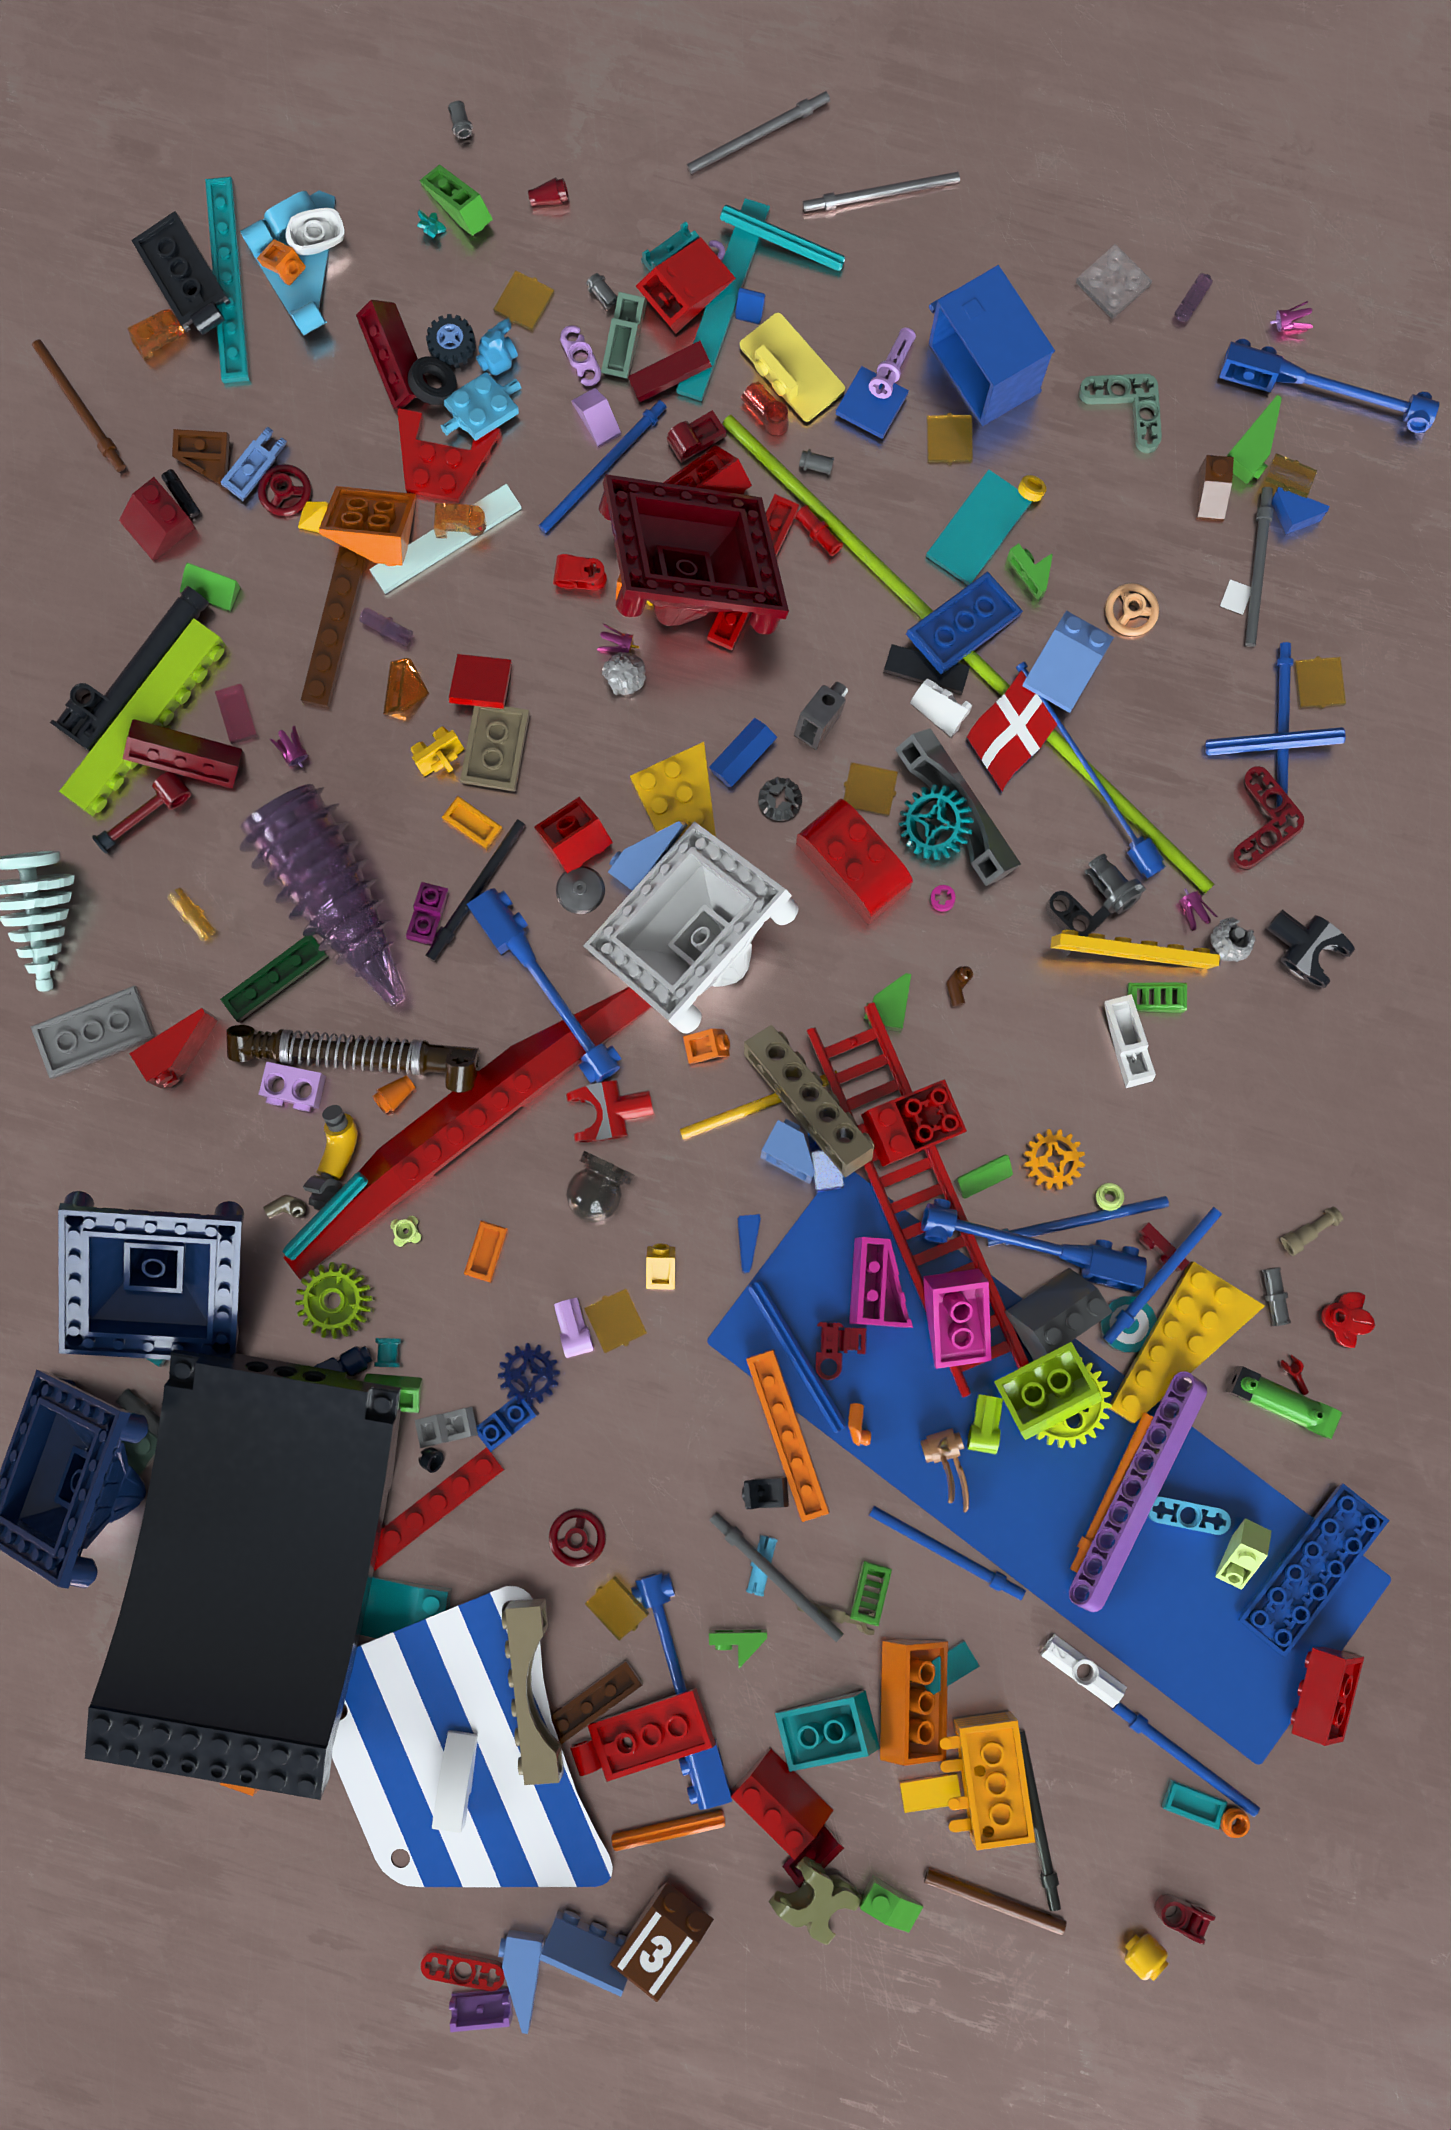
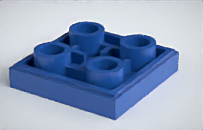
M861 366L836 409V415L883 439L905 401L909 390L894 383L892 394L888 398H878L869 390V383L876 377L877 373Z

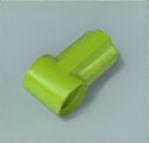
M978 1394L974 1422L970 1426L967 1450L997 1454L1000 1442V1429L998 1428L1003 1398Z

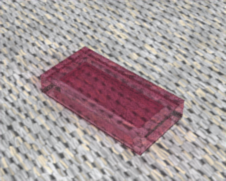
M237 684L215 691L230 743L235 744L258 737L243 685Z

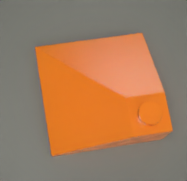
M336 486L319 527V534L374 563L387 566H402L408 550L416 494Z

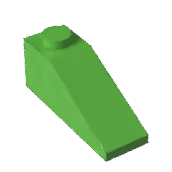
M440 164L419 180L421 185L452 219L472 236L484 229L485 225L493 220L481 195Z
M1279 395L1273 399L1227 455V457H1234L1233 474L1246 484L1253 477L1259 479L1268 467L1265 462L1271 453L1282 397Z

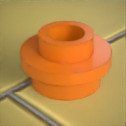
M1240 1808L1228 1809L1221 1818L1222 1831L1231 1838L1245 1836L1250 1829L1248 1815Z

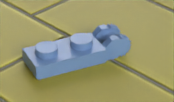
M269 427L265 428L256 441H252L221 481V485L242 501L245 500L265 472L275 462L276 457L287 443L284 438H280L270 451L262 447L272 436L273 430Z

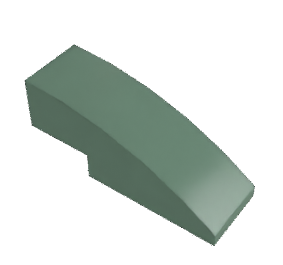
M622 292L618 293L601 373L628 379L647 304L645 297Z

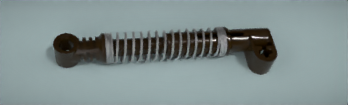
M234 1025L226 1030L227 1057L235 1062L250 1061L255 1056L257 1059H261L263 1056V1059H269L270 1057L271 1060H275L278 1064L292 1065L294 1057H298V1064L300 1066L303 1063V1058H307V1065L309 1067L311 1066L312 1059H316L317 1067L320 1066L321 1059L325 1060L326 1068L329 1067L330 1060H334L335 1068H338L339 1061H343V1068L346 1069L349 1061L353 1070L356 1069V1066H359L362 1071L365 1067H370L371 1071L374 1068H379L380 1072L384 1068L388 1069L389 1073L392 1069H397L398 1074L401 1070H406L407 1074L411 1071L413 1075H425L427 1072L446 1073V1088L454 1092L471 1090L474 1087L479 1069L480 1051L479 1048L435 1045L429 1044L427 1040L414 1039L410 1043L406 1038L400 1042L397 1037L393 1041L389 1037L382 1040L380 1036L373 1040L370 1035L364 1039L362 1035L355 1038L351 1034L347 1039L344 1033L339 1038L336 1033H333L329 1038L326 1032L320 1037L317 1031L311 1036L309 1031L304 1032L302 1035L300 1030L294 1033L291 1029H280L272 1034L266 1031L264 1034L263 1031L257 1033L253 1027L248 1025ZM297 1033H299L300 1038H295ZM306 1033H308L309 1039H304ZM315 1034H317L318 1040L313 1039ZM324 1035H326L327 1040H322ZM333 1035L335 1036L336 1041H331Z

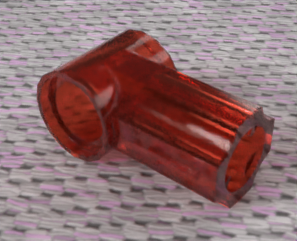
M759 381L750 384L741 395V400L765 424V429L769 434L774 436L784 434L789 426L788 408L786 405L777 401ZM774 416H779L782 418L779 421L771 420V418Z

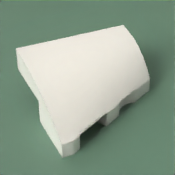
M928 678L923 682L910 702L951 738L958 731L961 722L972 708V705L967 701L960 705L956 702L952 692L941 688Z

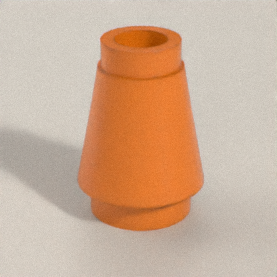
M405 1075L376 1089L377 1093L372 1097L379 1108L386 1114L390 1110L393 1112L411 1091L415 1089V1086L409 1077Z

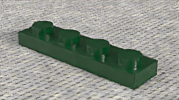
M309 933L220 1000L239 1023L328 957V955L313 935Z

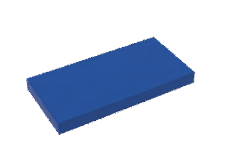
M987 571L908 629L906 635L942 675L1018 618L1023 611Z

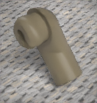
M286 1194L263 1206L265 1213L270 1219L281 1212L293 1215L295 1218H300L306 1211V1205L301 1199Z

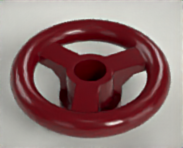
M289 464L276 465L265 472L258 484V497L262 506L270 513L278 516H291L300 512L306 502H309L311 496V483L308 476L300 468ZM284 473L296 475L301 480L303 486H294L291 478ZM270 479V486L275 494L271 502L266 496V486ZM282 486H287L284 491H280ZM291 495L302 496L295 505L288 508H279L282 501Z
M572 1509L559 1515L553 1522L549 1532V1545L552 1553L560 1562L571 1567H583L594 1562L601 1555L606 1542V1534L602 1522L593 1513L583 1509ZM577 1518L575 1527L566 1533L565 1538L557 1540L558 1531L562 1524L569 1519ZM585 1520H588L597 1532L595 1547L588 1542V1535L584 1530ZM575 1533L580 1534L582 1542L574 1543L572 1535ZM567 1547L572 1551L583 1549L589 1555L583 1558H571L565 1555L561 1548Z

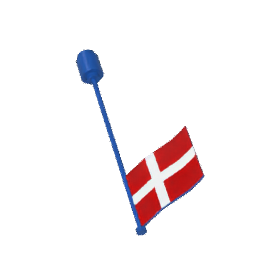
M1026 662L1020 663L1016 667L1020 673L1005 694L971 728L967 736L969 743L1001 792H1003L1014 773L1040 750L1057 726L1133 841L1129 844L1131 849L1127 852L1128 856L1141 875L1144 874L1147 879L1154 876L1166 867L1163 863L1165 859L1151 838L1145 840L1141 836L1137 839L1048 701L1022 686L1029 672L1026 669L1028 667Z

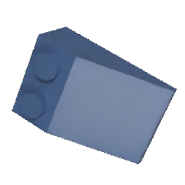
M1066 610L1022 686L1070 713L1114 637Z

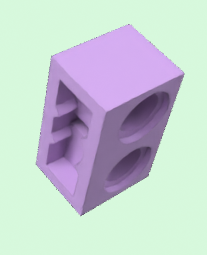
M266 1062L259 1095L266 1098V1103L282 1106L283 1102L294 1104L293 1109L309 1112L310 1107L319 1109L326 1076L319 1072ZM283 1078L284 1088L279 1092H274L272 1089L273 1082L276 1079ZM305 1084H310L312 1087L311 1094L306 1098H301L299 1094L300 1088Z

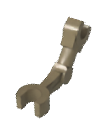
M808 1599L831 1621L841 1624L843 1622L856 1624L860 1632L866 1635H874L875 1631L867 1628L866 1623L850 1619L851 1615L846 1614L845 1611ZM798 1606V1609H797V1610L804 1612V1611ZM870 1611L861 1612L863 1614H867L870 1616H874L875 1614Z

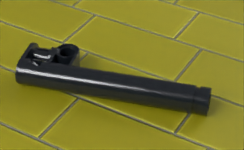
M186 586L180 598L176 599L105 695L86 683L76 684L70 692V699L65 704L66 709L57 721L51 720L50 723L90 752L193 618L197 620L201 615V611L205 610L209 602L198 592ZM87 693H91L90 700L85 704H81L82 697Z

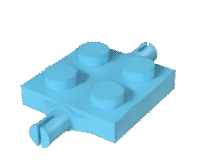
M485 372L454 391L444 400V406L452 414L453 418L441 425L442 431L445 435H449V433L457 428H461L467 431L476 441L519 414L518 406L510 398L511 394L521 389L519 381L514 379L507 385L501 386Z

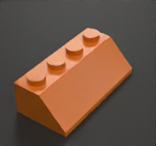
M916 1639L882 1641L880 1760L903 1766L946 1760L947 1750L942 1749L939 1742L943 1737H947L948 1641ZM941 1656V1691L933 1695L930 1691L926 1690L924 1685L930 1684L935 1677V1667L931 1661Z

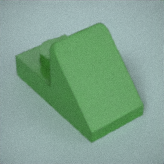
M1018 543L1010 549L1007 560L1036 599L1040 601L1043 599L1047 589L1053 554L1034 564V558L1030 551L1023 549Z
M767 1629L709 1630V1645H715V1650H732V1645H738L739 1668L767 1639Z

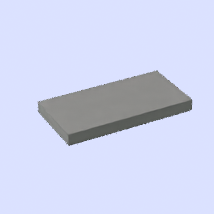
M137 986L129 987L31 1026L48 1076L51 1079L156 1037Z

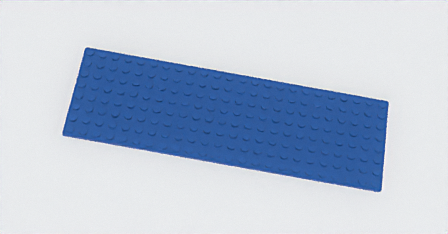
M838 1168L835 1169L708 1337L707 1342L711 1347L750 1377L752 1375L746 1358L774 1349L797 1413L1257 1765L1264 1762L1290 1725L1294 1709L1298 1708L1300 1700L1298 1687L1306 1676L1305 1659L1308 1652L1312 1651L1314 1647H1326L1342 1651L1391 1582L1390 1575L1365 1556H1362L1285 1658L1238 1621V1618L1312 1521L1313 1517L1191 1426L1158 1496L1223 1509L1229 1514L1231 1519L1229 1530L1224 1534L1216 1535L1157 1523L1147 1516L1102 1609L1097 1612H1090L1072 1603L1069 1598V1590L1077 1573L1071 1570L1070 1567L1079 1550L1077 1545L1081 1537H1085L1140 1419L1136 1423H1131L1110 1409L1104 1408L1103 1412L1109 1416V1419H1100L1099 1422L1103 1425V1430L1096 1427L1093 1429L1096 1438L1085 1435V1445L1078 1439H1075V1448H1071L1068 1441L1065 1440L1063 1448H1059L1057 1439L1054 1440L1051 1446L1047 1445L1046 1435L1040 1440L1036 1438L1037 1435L1025 1440L1003 1400L998 1428L1000 1429V1442L997 1454L967 1450L970 1426L974 1422L978 1394L1002 1398L994 1381L1016 1371L1018 1368L1011 1352H1008L991 1361L963 1371L962 1373L971 1394L963 1398L949 1367L935 1368L927 1314L873 1187L856 1172L844 1177ZM906 1210L895 1214L901 1229L921 1222ZM925 1232L906 1240L912 1255L942 1244L926 1240ZM870 1237L891 1240L899 1271L898 1277L902 1292L905 1295V1304L913 1328L849 1324L855 1238ZM957 1249L917 1267L924 1281L923 1276L944 1274L968 1264L972 1260ZM992 1276L1006 1310L1023 1299ZM757 1281L763 1283L816 1373V1352H821L822 1327L817 1326L818 1323H841L844 1328L839 1327V1330H845V1327L867 1328L866 1354H857V1350H848V1353L838 1351V1353H843V1368L839 1377L833 1380H825L818 1375L847 1423L843 1430L835 1433L831 1429L751 1295L749 1286ZM990 1305V1316H991V1315H994V1312H993V1309H992V1307H991V1305ZM999 1325L990 1329L991 1347L1006 1341ZM1017 1334L1028 1362L1035 1361ZM859 1335L858 1350H861V1335ZM1075 1338L1071 1342L1079 1356L1082 1357L1084 1365L1091 1362L1093 1365L1090 1372L1101 1371L1102 1373L1097 1380L1108 1382L1102 1390L1103 1392H1111L1109 1397L1104 1398V1402L1110 1404L1125 1375ZM825 1359L821 1364L822 1372L828 1376L835 1374L837 1363L833 1359ZM1160 1402L1153 1406L1147 1414L1154 1417ZM852 1403L864 1405L862 1430H869L871 1432V1441L868 1446L862 1444L857 1446L853 1443L848 1427L849 1409ZM1078 1414L1066 1419L1068 1426L1074 1428L1079 1424L1080 1417ZM950 1428L953 1429V1433L960 1432L965 1449L959 1450L961 1456H958L960 1465L963 1467L968 1486L969 1509L967 1512H963L962 1487L953 1458L947 1460L955 1483V1499L953 1503H948V1482L942 1462L936 1464L934 1461L926 1462L920 1441L927 1439V1435ZM1167 1435L1164 1436L1161 1444L1166 1440ZM1154 1461L1149 1465V1469L1153 1466ZM1141 1487L1137 1490L1136 1495L1139 1494ZM1162 1501L1159 1502L1158 1506H1153V1511L1157 1513V1518H1160L1161 1513L1173 1515L1170 1521H1175L1174 1510L1163 1507ZM1185 1507L1180 1513L1181 1520L1185 1524L1192 1523L1196 1517L1194 1509ZM1202 1509V1521L1214 1524V1529L1217 1528V1525L1223 1524V1519L1219 1518V1513H1216L1215 1517H1208L1203 1515L1205 1509ZM1128 1513L1124 1516L1123 1522L1127 1519ZM1246 1518L1272 1532L1268 1556L1241 1590L1215 1576L1232 1535ZM1115 1539L1112 1541L1111 1547L1115 1544ZM1100 1566L1098 1574L1101 1572L1102 1566ZM1089 1592L1086 1594L1085 1600L1089 1597Z

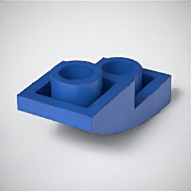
M520 1392L477 1426L478 1436L491 1452L535 1418L539 1412L525 1394Z

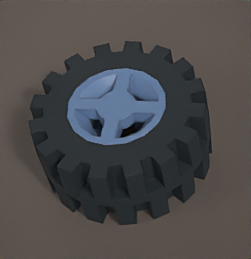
M447 314V318L439 316V321L433 320L431 322L432 328L428 327L426 341L431 356L440 359L450 367L455 365V368H459L460 363L466 365L468 363L467 359H472L474 356L473 351H476V341L471 325L468 324L465 318L462 320L459 315H456L455 318L452 317V314Z

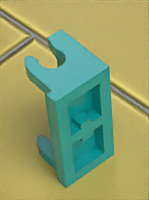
M685 221L680 225V230L655 249L652 251L647 249L642 252L641 261L651 272L656 266L699 239V235L695 230L690 233L688 223Z

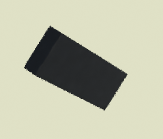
M891 644L884 672L923 683L928 678L941 688L962 695L970 666L956 663L941 675L921 652Z

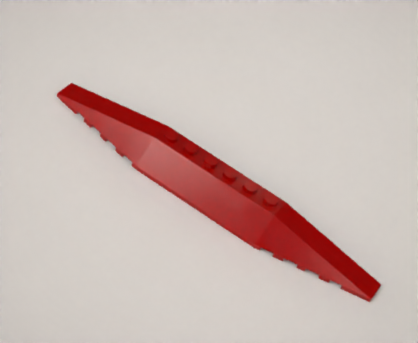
M627 987L574 1014V1016L594 1045L597 1046L608 1042L652 1006L634 990ZM562 1020L510 1046L478 1071L474 1087L466 1092L452 1091L382 1145L358 1171L367 1178V1185L294 1260L289 1259L287 1256L283 1257L300 1280L306 1277L310 1270H315L435 1176L434 1174L521 1106L527 1105L581 1063V1058L586 1052L565 1021Z

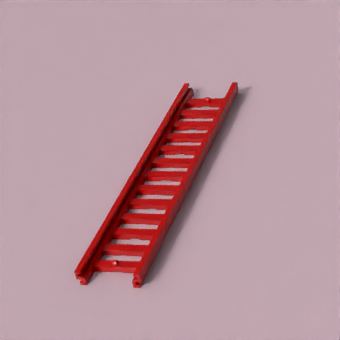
M874 1002L864 1007L872 1028L824 1048L816 1027L806 1030L831 1091L839 1100V1106L845 1113L849 1112L852 1116L851 1110L899 1090L901 1096L912 1092ZM877 1039L883 1054L835 1074L829 1060L830 1058ZM885 1065L889 1066L894 1080L849 1099L845 1098L840 1084ZM864 1123L857 1125L862 1133L868 1134ZM936 1145L924 1150L927 1158L882 1177H879L873 1163L879 1160L874 1149L873 1159L863 1166L925 1312L924 1281L917 1266L966 1246L972 1262L946 1273L979 1269L989 1281V1302L994 1312V1315L990 1316V1329L999 1325L1006 1340L991 1347V1360L1011 1352L1018 1369L1029 1364L1014 1327L1004 1312L1006 1310L975 1236L960 1232L961 1236L912 1255L906 1240L925 1232L921 1230L922 1221L901 1229L896 1218V1213L943 1194L945 1200L951 1202L950 1209L957 1210V1219L968 1222ZM930 1168L933 1169L938 1184L890 1203L884 1189L885 1187ZM985 1362L949 1367L962 1398L971 1394L962 1372Z

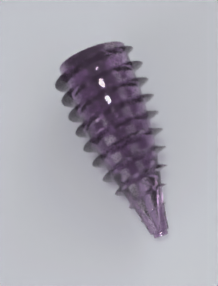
M306 784L290 790L259 808L241 824V829L245 833L246 838L241 843L240 850L242 852L256 851L258 855L253 860L251 867L256 870L267 868L270 871L264 879V886H280L282 888L276 898V903L292 902L295 905L289 915V919H305L309 922L303 931V936L320 935L323 941L318 950L323 952L333 949L339 954L336 962L337 965L348 964L356 971L355 977H362L372 987V990L376 991L386 1003L389 1002L392 1007L403 1001L406 997L403 994L405 990L395 966L397 963H394L389 947L393 942L387 941L384 927L390 920H380L377 910L385 898L372 899L370 888L378 878L364 879L361 870L369 859L355 860L352 851L360 840L345 841L342 833L350 822H335L332 815L340 804L325 805L320 796L325 787L315 788L313 784Z

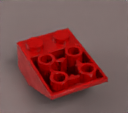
M700 237L656 266L636 287L673 332L677 334L736 278Z
M945 1079L871 1108L861 1114L882 1167L967 1132Z

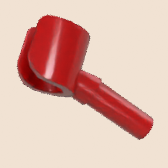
M1291 1354L1292 1364L1289 1366L1287 1362L1281 1360V1367L1293 1376L1302 1395H1306L1309 1391L1301 1374L1304 1365Z

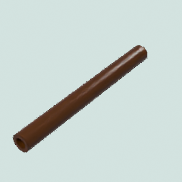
M928 1868L924 1877V1883L1057 1934H1064L1067 1924L1066 1920Z

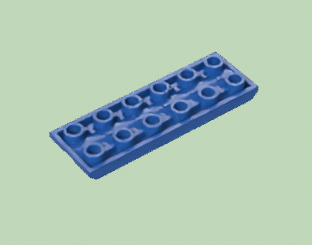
M1342 1483L1335 1489L1241 1612L1238 1621L1285 1658L1390 1520Z

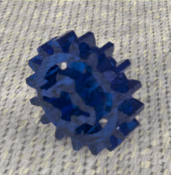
M526 1343L523 1351L518 1346H515V1355L508 1352L505 1354L508 1363L500 1362L499 1367L505 1370L497 1375V1379L505 1381L500 1385V1390H509L506 1397L508 1400L513 1396L517 1397L516 1405H520L522 1400H526L528 1407H531L534 1399L539 1404H542V1395L551 1397L553 1394L549 1387L557 1388L558 1382L553 1380L554 1377L560 1375V1371L553 1370L557 1360L549 1361L548 1358L551 1353L549 1350L544 1354L540 1353L541 1345H537L535 1350H531L530 1344ZM520 1358L523 1359L519 1368L510 1370L515 1361ZM534 1358L540 1360L545 1367L538 1366L534 1362ZM528 1364L530 1372L536 1374L531 1380L530 1387L526 1376H521L525 1373ZM547 1380L545 1386L535 1392V1385L539 1381ZM512 1383H518L523 1388V1392L517 1390Z

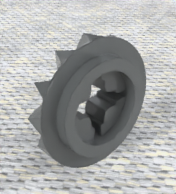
M777 776L775 779L766 781L760 789L758 802L760 809L767 817L777 821H784L798 813L802 805V794L798 785L789 778L785 779ZM785 789V798L788 801H782L778 808H775L776 798L772 796L774 794L779 795Z

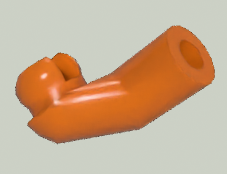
M852 1403L849 1409L848 1427L853 1443L857 1446H860V1444L868 1446L871 1441V1432L869 1430H862L864 1405Z

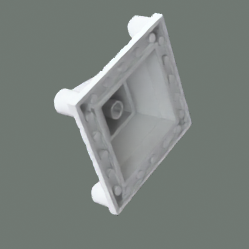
M694 821L583 946L682 1033H689L699 1026L702 1018L700 1010L693 1005L697 997L711 986H726L737 983L748 971L751 959V941L764 922L771 918L776 924H788L795 919L799 909L798 904L791 898L792 895L784 887Z

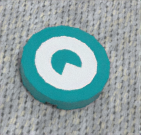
M1122 1296L1108 1304L1113 1313L1100 1321L1102 1336L1116 1322L1117 1319L1115 1317L1122 1309L1125 1311L1136 1297ZM1145 1304L1134 1317L1136 1321L1129 1329L1125 1328L1112 1344L1107 1342L1113 1349L1121 1352L1140 1351L1157 1321V1317L1150 1305Z

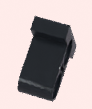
M1066 891L1055 892L1046 903V913L1062 930L1078 931L1073 926V920L1076 919L1082 920L1085 923L1086 930L1078 931V936L1088 937V934L1095 931L1111 914L1102 906L1092 916ZM1062 900L1066 904V910L1062 912L1056 910L1053 901ZM1060 949L1066 956L1073 952L1070 950Z

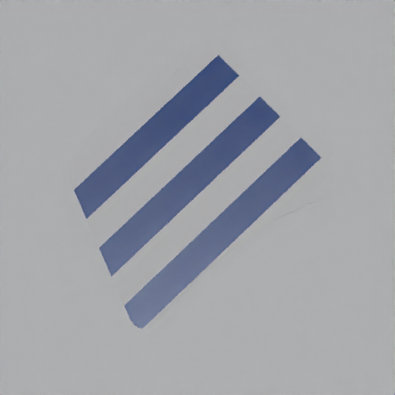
M517 1586L502 1587L357 1647L344 1702L348 1712L346 1717L339 1722L332 1750V1759L375 1860L385 1874L400 1884L415 1887H597L604 1885L611 1878L613 1866L609 1853L599 1838L577 1794L563 1751L564 1774L559 1783L524 1785L523 1775L518 1773V1758L521 1757L520 1746H516L514 1738L515 1728H518L517 1717H513L511 1711L512 1699H515L514 1688H510L508 1683V1672L512 1668L511 1659H507L505 1654V1642L508 1640V1631L503 1629L502 1606L510 1600H532L531 1595ZM539 1642L531 1671L532 1692L542 1721L550 1733L558 1740L551 1719L543 1679L541 1646ZM449 1730L478 1734L466 1825L461 1833L432 1829L439 1775ZM396 1849H404L410 1856V1862L404 1868L394 1866L391 1861V1854Z

